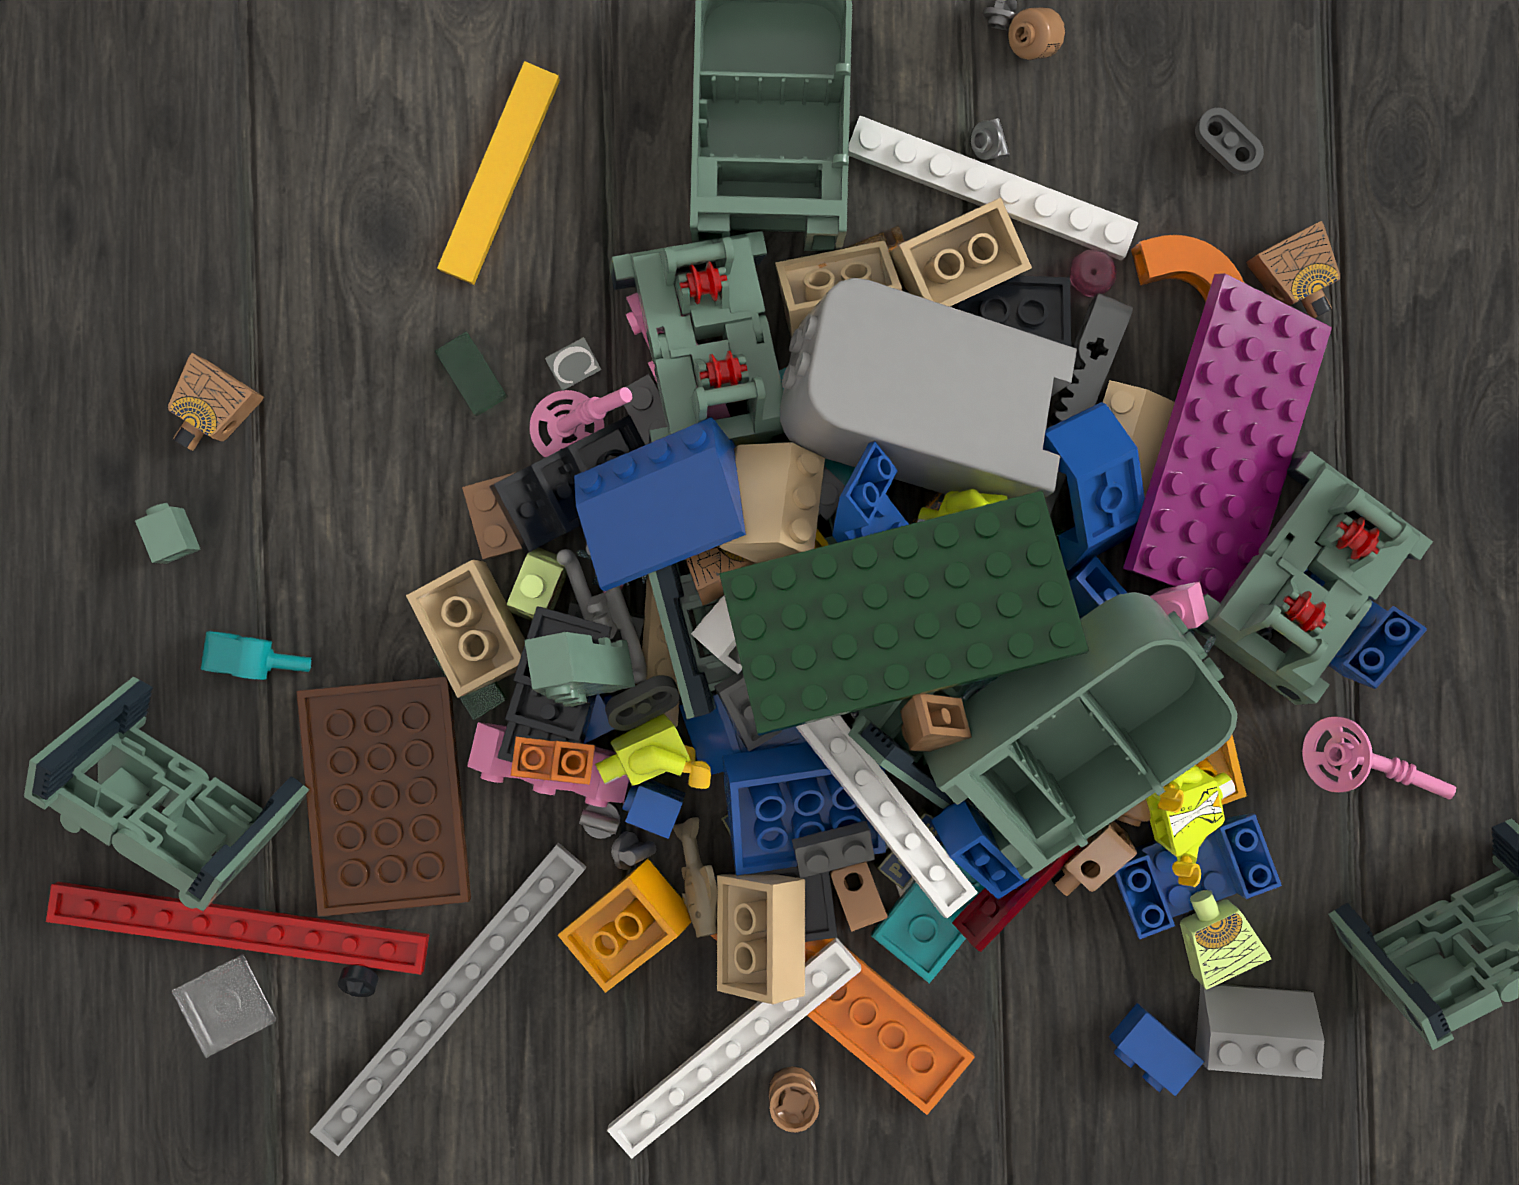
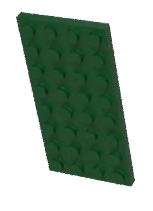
M1043 490L719 573L759 736L911 698L918 694H927L1086 654L1089 651Z

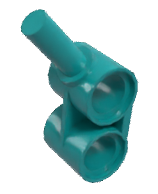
M207 631L201 670L227 673L242 678L265 680L271 668L309 672L311 657L274 653V650L271 649L272 641Z

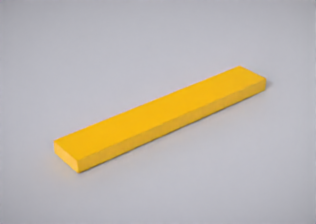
M524 61L437 267L439 271L472 285L475 284L560 82L559 75Z

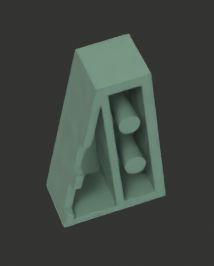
M562 632L524 640L532 689L545 695L547 699L555 700V703H563L564 707L587 703L586 696L635 687L627 640L611 643L610 638L603 637L598 639L599 644H593L591 635Z

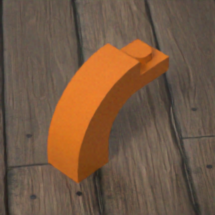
M1182 235L1160 236L1140 241L1131 249L1140 285L1164 279L1182 280L1194 286L1206 302L1214 274L1225 273L1244 283L1239 271L1225 254L1211 244L1193 237Z

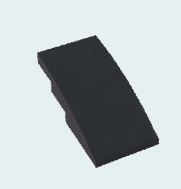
M630 415L489 486L525 554L581 526L576 508L575 475L645 446Z
M537 606L527 639L571 632L591 635L593 644H599V638H610L612 628ZM524 645L513 680L517 684L505 718L509 722L497 756L498 759L508 762L513 760L516 737L584 744L597 694L586 696L587 703L564 707L563 703H555V700L547 699L545 695L532 689L526 647Z

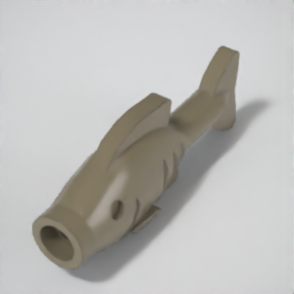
M694 817L684 823L675 824L673 830L682 841L686 860V867L681 869L685 892L682 893V899L695 928L696 937L700 938L717 934V885L712 866H703L701 863L696 839L699 829V818Z

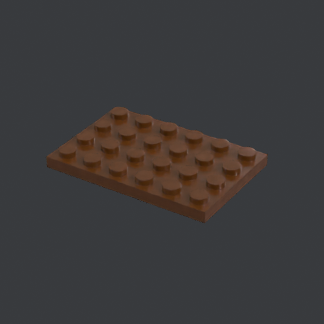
M447 676L297 691L305 786L310 789L306 797L318 917L469 902L471 900L452 692Z

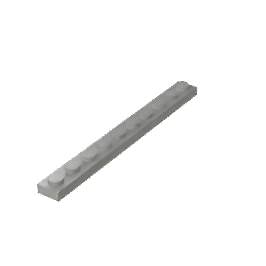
M557 843L317 1122L310 1133L339 1156L582 874L586 866L561 844Z

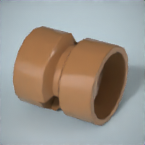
M798 1067L783 1068L774 1075L769 1086L771 1117L776 1125L785 1131L795 1133L804 1131L813 1125L818 1117L819 1101L815 1080L809 1072Z

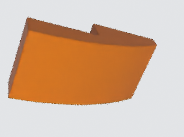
M516 737L510 776L590 785L595 745Z

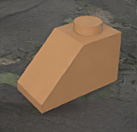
M918 694L913 696L900 711L903 721V737L908 743L910 750L931 752L972 738L961 698Z

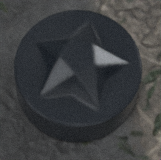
M350 965L342 969L338 980V987L351 996L369 997L375 993L379 978L373 970L367 967Z

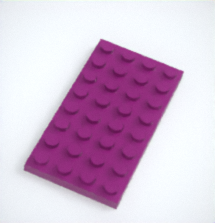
M1225 273L1214 274L1123 569L1170 587L1200 582L1203 595L1208 594L1219 603L1223 600L1253 556L1259 555V549L1268 536L1332 327Z

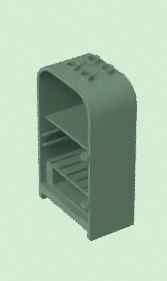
M851 0L695 1L690 204L692 243L730 237V230L805 232L804 251H835L842 249L847 232L852 32Z
M1136 592L1119 594L1099 605L1080 619L1089 649L1086 654L1002 674L963 702L972 738L931 752L922 751L936 786L942 792H945L956 805L967 798L976 805L984 814L1000 851L1017 868L1019 874L1024 879L1030 878L1075 846L1079 845L1083 848L1089 844L1087 838L1152 794L1156 793L1160 796L1166 792L1163 788L1165 785L1216 752L1230 739L1236 728L1238 713L1232 700L1218 683L1219 680L1224 678L1223 674L1210 657L1202 662V659L1208 656L1177 613L1173 611L1167 615L1162 607L1148 595Z

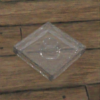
M243 954L172 990L205 1058L266 1028L276 1021Z

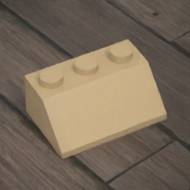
M1001 198L899 244L889 252L902 283L910 294L949 307L1032 268Z
M885 240L775 263L791 338L804 318L825 294L840 281L851 278L866 279L902 291Z
M1109 380L1103 403L1107 404L1138 448L1144 496H1146L1175 402L1150 390Z
M794 443L736 446L734 451L746 535L719 545V548L755 563L814 549L825 458Z
M471 560L406 595L457 698L499 681L517 671L525 639L486 562Z
M777 874L717 875V991L772 1005L805 996V879Z

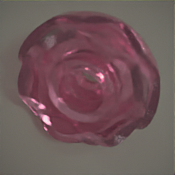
M1097 249L1084 251L1077 255L1072 262L1070 281L1085 296L1094 297L1096 293H1106L1112 288L1116 280L1117 269L1115 262L1104 251ZM1095 269L1097 275H1092L1091 270Z

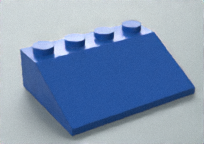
M712 417L574 476L576 508L598 583L604 592L746 535L734 444Z
M809 743L722 755L724 786L736 876L796 867L792 839L867 821L870 829L874 854L886 853L885 841Z

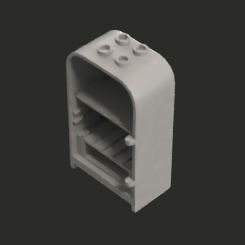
M859 278L838 282L825 294L800 323L798 329L794 331L789 347L791 352L790 361L782 380V388L784 390L780 404V422L785 435L792 443L826 459L856 467L867 445L870 442L876 441L898 470L894 479L945 495L950 491L961 492L968 489H976L979 493L1005 495L1007 499L1042 490L1044 497H1047L1055 491L1060 455L1043 450L1051 396L1072 383L1076 348L895 288Z

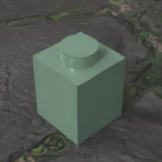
M163 503L147 509V516L135 520L152 563L167 564L201 550L184 508L169 507L168 503Z

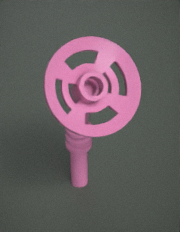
M623 387L601 398H589L582 393L571 390L558 391L546 396L538 403L530 420V435L534 446L546 458L591 435L592 433L585 432V425L594 422V433L605 428L603 418L606 412L631 402V391L627 387ZM559 400H573L572 405H559L551 411L547 409L548 406ZM560 411H570L569 414H562L558 417L555 416V414ZM540 421L548 422L547 430L552 438L548 446L543 443L540 437ZM575 436L578 438L571 443H562L563 438L571 439Z
M1344 717L1324 718L1316 722L1305 736L1302 749L1304 766L1310 778L1327 791L1339 793L1354 790L1365 781L1372 768L1384 772L1387 778H1393L1394 781L1401 782L1403 785L1407 786L1411 783L1448 800L1452 799L1456 792L1454 785L1416 770L1414 764L1408 765V762L1404 760L1400 762V759L1397 757L1389 759L1372 753L1368 736L1357 723ZM1342 727L1348 728L1351 731H1353L1358 736L1361 743H1359V741L1350 733L1343 732ZM1328 730L1332 738L1327 741L1324 752L1316 751L1321 735ZM1344 738L1348 739L1351 743H1345ZM1358 764L1363 765L1359 774L1352 779L1351 771ZM1319 765H1323L1330 774L1339 777L1338 782L1328 778L1322 772ZM1334 766H1341V769L1338 770Z

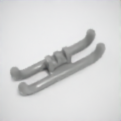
M586 545V552L590 555L588 545ZM569 549L559 551L557 561L559 564L564 565L583 618L611 627L610 639L614 637L617 629H619L622 639L628 642L635 684L645 681L647 678L645 657L620 586L607 590L605 593L591 596L576 555Z

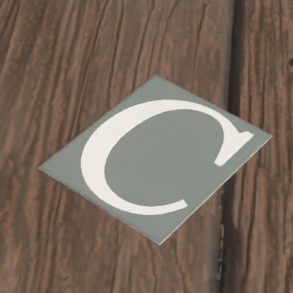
M584 337L545 358L562 391L602 370Z

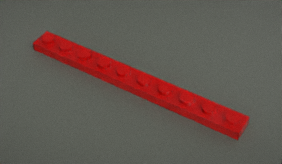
M64 882L51 884L46 922L359 965L419 975L425 969L429 934L213 903L204 911H201L198 908L186 907L177 898Z

